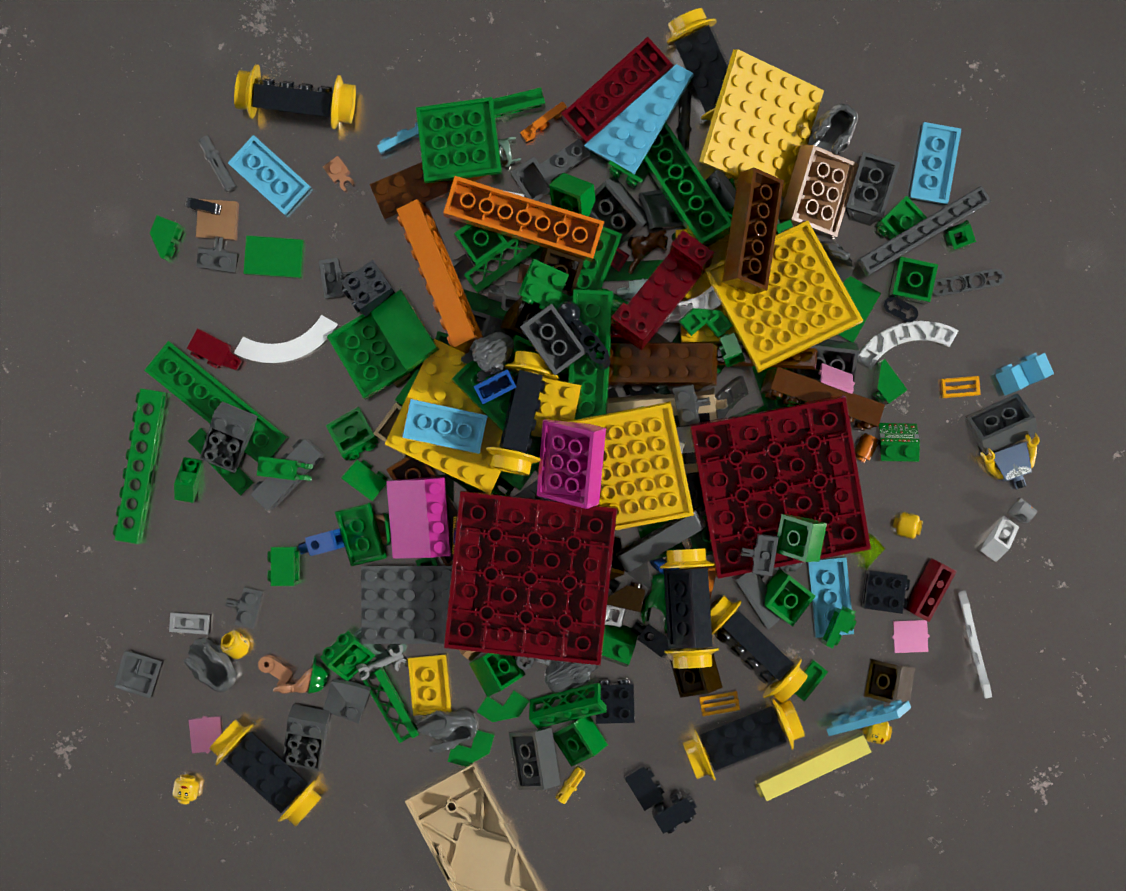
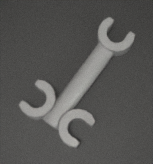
M397 644V649L392 650L389 645L387 650L390 656L369 665H357L356 668L359 672L365 670L359 674L361 680L367 679L370 676V672L392 663L396 671L399 670L398 664L401 662L407 667L408 661L402 654L403 646Z

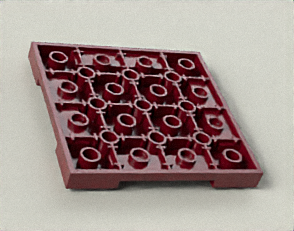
M844 395L805 402V404L689 425L710 535L714 567L718 579L752 572L753 558L741 556L742 548L754 549L758 534L777 536L782 514L810 518L827 523L820 559L871 549L847 400ZM776 553L774 568L803 563V561Z
M460 491L444 648L600 666L617 508L595 505L585 509L557 501Z

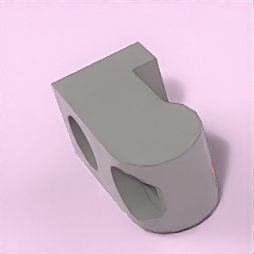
M1018 498L1008 511V514L1023 524L1030 522L1037 513V510L1022 498Z

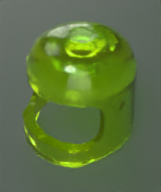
M870 533L871 549L853 553V555L859 553L864 557L866 562L862 566L865 570L886 549Z

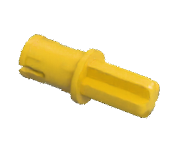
M577 767L569 779L564 781L562 789L555 796L559 802L566 804L571 794L577 791L576 787L585 776V771Z

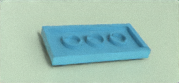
M927 122L922 123L909 198L944 205L948 204L961 135L960 128Z
M254 135L228 162L232 168L284 215L311 188Z
M411 399L402 438L480 454L488 415Z
M846 557L821 559L819 562H807L810 592L815 595V598L812 600V612L816 638L824 636L836 607L841 609L844 606L852 610ZM854 629L853 631L849 630L848 634L840 631V635L854 634Z
M896 700L891 702L889 706L884 707V704L873 707V710L870 711L866 709L856 711L855 715L849 716V713L838 716L837 720L832 721V725L826 730L828 736L898 719L911 706L909 700L904 702Z

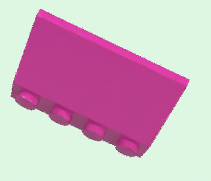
M543 420L537 496L585 509L598 505L606 428L585 423Z
M445 476L386 481L393 558L451 556Z

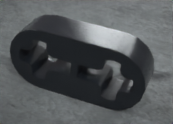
M191 197L186 198V208L214 215H220L222 205Z
M889 297L883 302V310L903 322H913L918 317V310L915 306L897 297ZM894 301V305L899 307V310L895 308L889 310V305H887V302L890 303ZM902 309L905 310V311H908L909 309H911V310H912L911 313H912L914 316H913V317H909V318L907 319V318H906V315H907V314H905V313H903V312H901V311H902Z

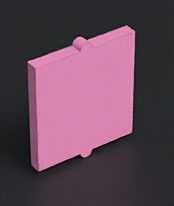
M821 363L819 372L821 383L851 394L853 393L855 383L853 382L852 374Z
M926 620L893 621L894 635H892V638L894 639V653L928 652V638L930 635L928 634Z
M203 716L199 719L188 720L192 753H210V746L222 734L221 716L208 718Z

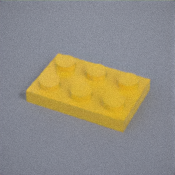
M542 378L545 384L543 392L539 393L538 400H541L538 412L536 411L535 413L536 425L534 431L531 432L532 436L542 437V426L545 419L566 422L574 420L581 385Z
M447 655L408 658L413 716L432 714L436 710L452 712Z

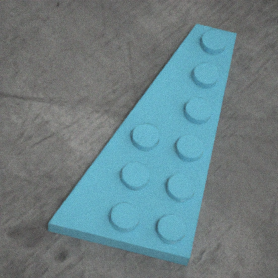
M676 64L584 145L585 148L635 174L694 74Z

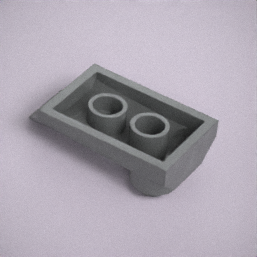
M863 151L858 162L859 165L846 209L850 220L871 226L874 222L884 217L900 162Z

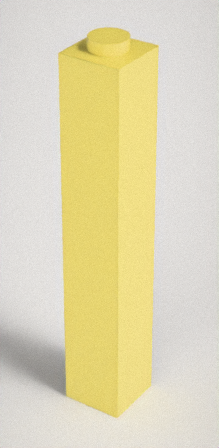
M860 732L758 780L757 792L760 798L764 797L766 801H769L871 753V750L864 735Z

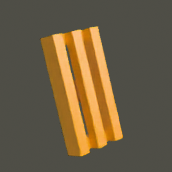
M979 376L940 379L941 398L981 395ZM975 380V384L970 385H945V383ZM976 388V392L946 394V390Z
M737 690L699 697L702 716L740 710ZM734 696V699L704 704L705 700ZM735 703V706L705 711V708Z

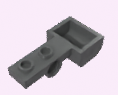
M579 138L541 164L533 157L510 173L526 198L541 201L550 195L549 184L553 179L562 173L568 172L573 166L589 157L590 153Z

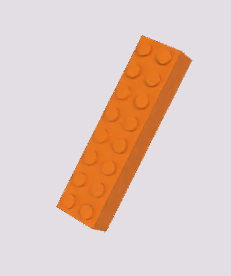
M457 176L454 177L443 212L444 217L553 249L590 262L593 261L604 221Z
M416 199L396 209L399 214L397 220L402 227L404 226L406 231L404 233L405 239L409 244L411 243L413 248L411 250L412 256L416 261L418 260L420 265L418 268L419 273L426 279V290L429 295L433 296L434 302L432 303L434 309L441 315L440 323L443 329L448 332L447 340L450 346L461 352L468 353L473 341L483 338L430 209Z

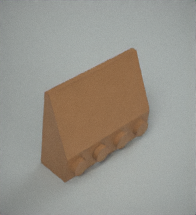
M800 145L779 219L783 221L791 220L793 225L809 221L814 231L837 237L859 164L839 155H834L832 152L815 145Z

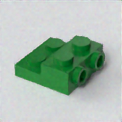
M905 196L876 224L879 227L877 230L882 236H887L891 240L927 217L908 196Z
M532 259L517 295L521 296V300L532 305L533 302L539 304V309L541 310L551 304L556 309L563 295L562 290L569 274L536 259Z
M359 406L326 425L345 461L356 460L359 457V453L364 450H373L376 447V443L379 442Z
M844 606L841 609L836 607L821 643L832 649L834 645L837 646L842 636L840 631L847 634L849 630L853 631L856 625V620H854L856 611Z
M348 630L345 634H340L337 637V641L331 647H326L320 658L329 669L345 681H349L358 672L356 666L367 664L375 657V654L364 644H361L359 638Z

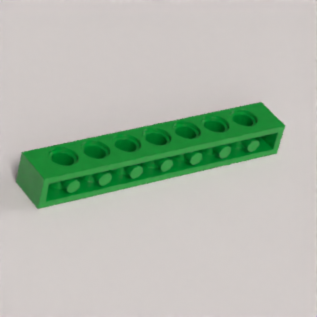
M140 388V392L136 394L137 411H134L132 416V422L135 423L133 430L129 434L131 446L126 452L128 464L127 468L125 467L123 470L124 487L120 488L119 497L122 498L121 505L117 507L116 517H118V522L113 528V536H115L116 541L141 544L167 396L165 392ZM147 404H151L153 407V411L150 414H146L144 410ZM144 423H148L150 427L147 433H143L141 430ZM142 441L146 444L144 452H140L138 449V445ZM139 460L143 463L141 471L135 469V463ZM135 479L140 483V487L137 490L132 488V482ZM132 498L137 503L134 509H131L128 504ZM128 517L133 520L131 528H128L125 524Z

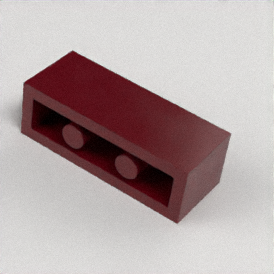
M931 558L907 602L906 610L930 622L957 571Z

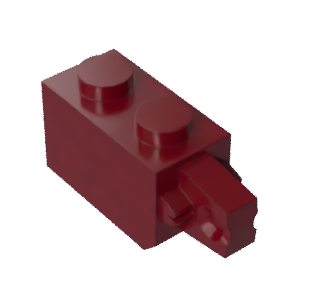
M198 328L187 347L191 351L190 355L197 359H201V357L207 359V364L216 369L218 366L223 368L225 366L238 370L242 363V360L232 353L231 345Z

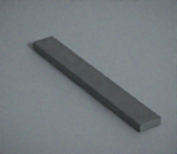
M981 185L857 259L865 275L869 276L992 201Z

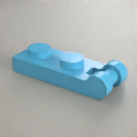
M416 122L415 127L409 130L407 128L400 130L396 133L397 136L391 139L390 137L382 139L380 144L377 145L381 155L418 138V123Z

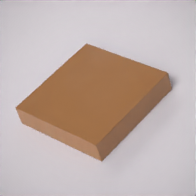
M199 199L222 205L220 215L197 211L196 238L215 239V236L223 237V240H235L238 202Z

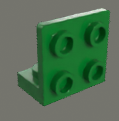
M609 160L607 166L612 176L616 178L621 176L626 179L625 183L633 188L636 186L640 188L649 174L643 162H641L635 174Z

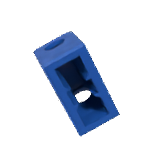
M507 369L478 383L474 388L482 404L516 388V385Z
M340 529L306 537V542L298 544L300 554L309 553L310 556L345 547Z

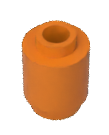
M864 433L863 437L860 436L854 448L856 459L864 463L866 460L870 461L878 446V439L867 433Z

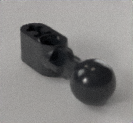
M572 301L560 303L556 310L565 323L574 331L573 334L586 351L585 355L596 369H607L611 362L609 352L588 325H583L580 321L578 305ZM587 341L595 342L592 346L585 345ZM598 352L600 357L604 358V360H601L600 358L598 359L596 353Z

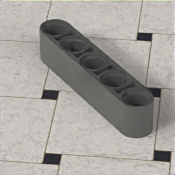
M696 507L693 508L694 516L673 519L620 550L615 556L625 572L636 569L705 528L707 523Z

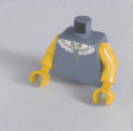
M1036 433L1033 439L1030 438L1029 434L1026 435L1028 443L1020 442L996 452L988 448L989 453L986 456L981 452L980 456L984 459L987 471L999 480H1012L1015 489L1027 486L1023 475L1031 473L1035 464L1037 445L1040 442Z

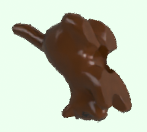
M666 230L651 232L647 237L639 235L629 239L628 247L634 258V261L629 266L628 272L630 275L641 259L646 257L655 248L667 251L668 237L665 235L667 233Z

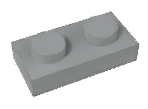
M171 612L169 632L209 634L210 615Z

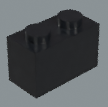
M641 764L625 774L624 779L643 810L646 811L664 800L662 794L665 791L660 783L656 784L652 777L655 775L651 768Z

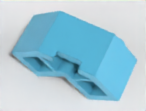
M1033 353L1026 356L1027 360L1015 366H1012L1011 363L1001 368L1002 372L996 374V378L1005 396L1054 374L1045 353L1040 355Z

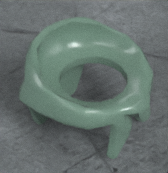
M516 137L498 139L500 161L505 167L521 160V158L511 160L512 155L509 143L515 140ZM501 147L504 149L507 155L506 160L502 156Z

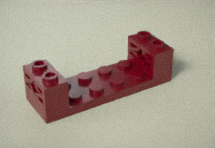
M646 37L563 111L561 119L585 145L673 68L674 65L652 40Z
M682 230L671 243L669 254L627 305L623 302L611 317V329L642 351L704 274V270L711 265L714 252Z

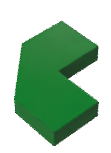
M692 308L678 320L690 336L706 324L715 336L719 338L733 326L721 310Z
M513 690L504 705L490 696H486L477 712L491 722L517 718L530 700Z
M477 729L472 746L468 747L458 744L454 749L450 750L447 762L466 767L488 755L495 734Z

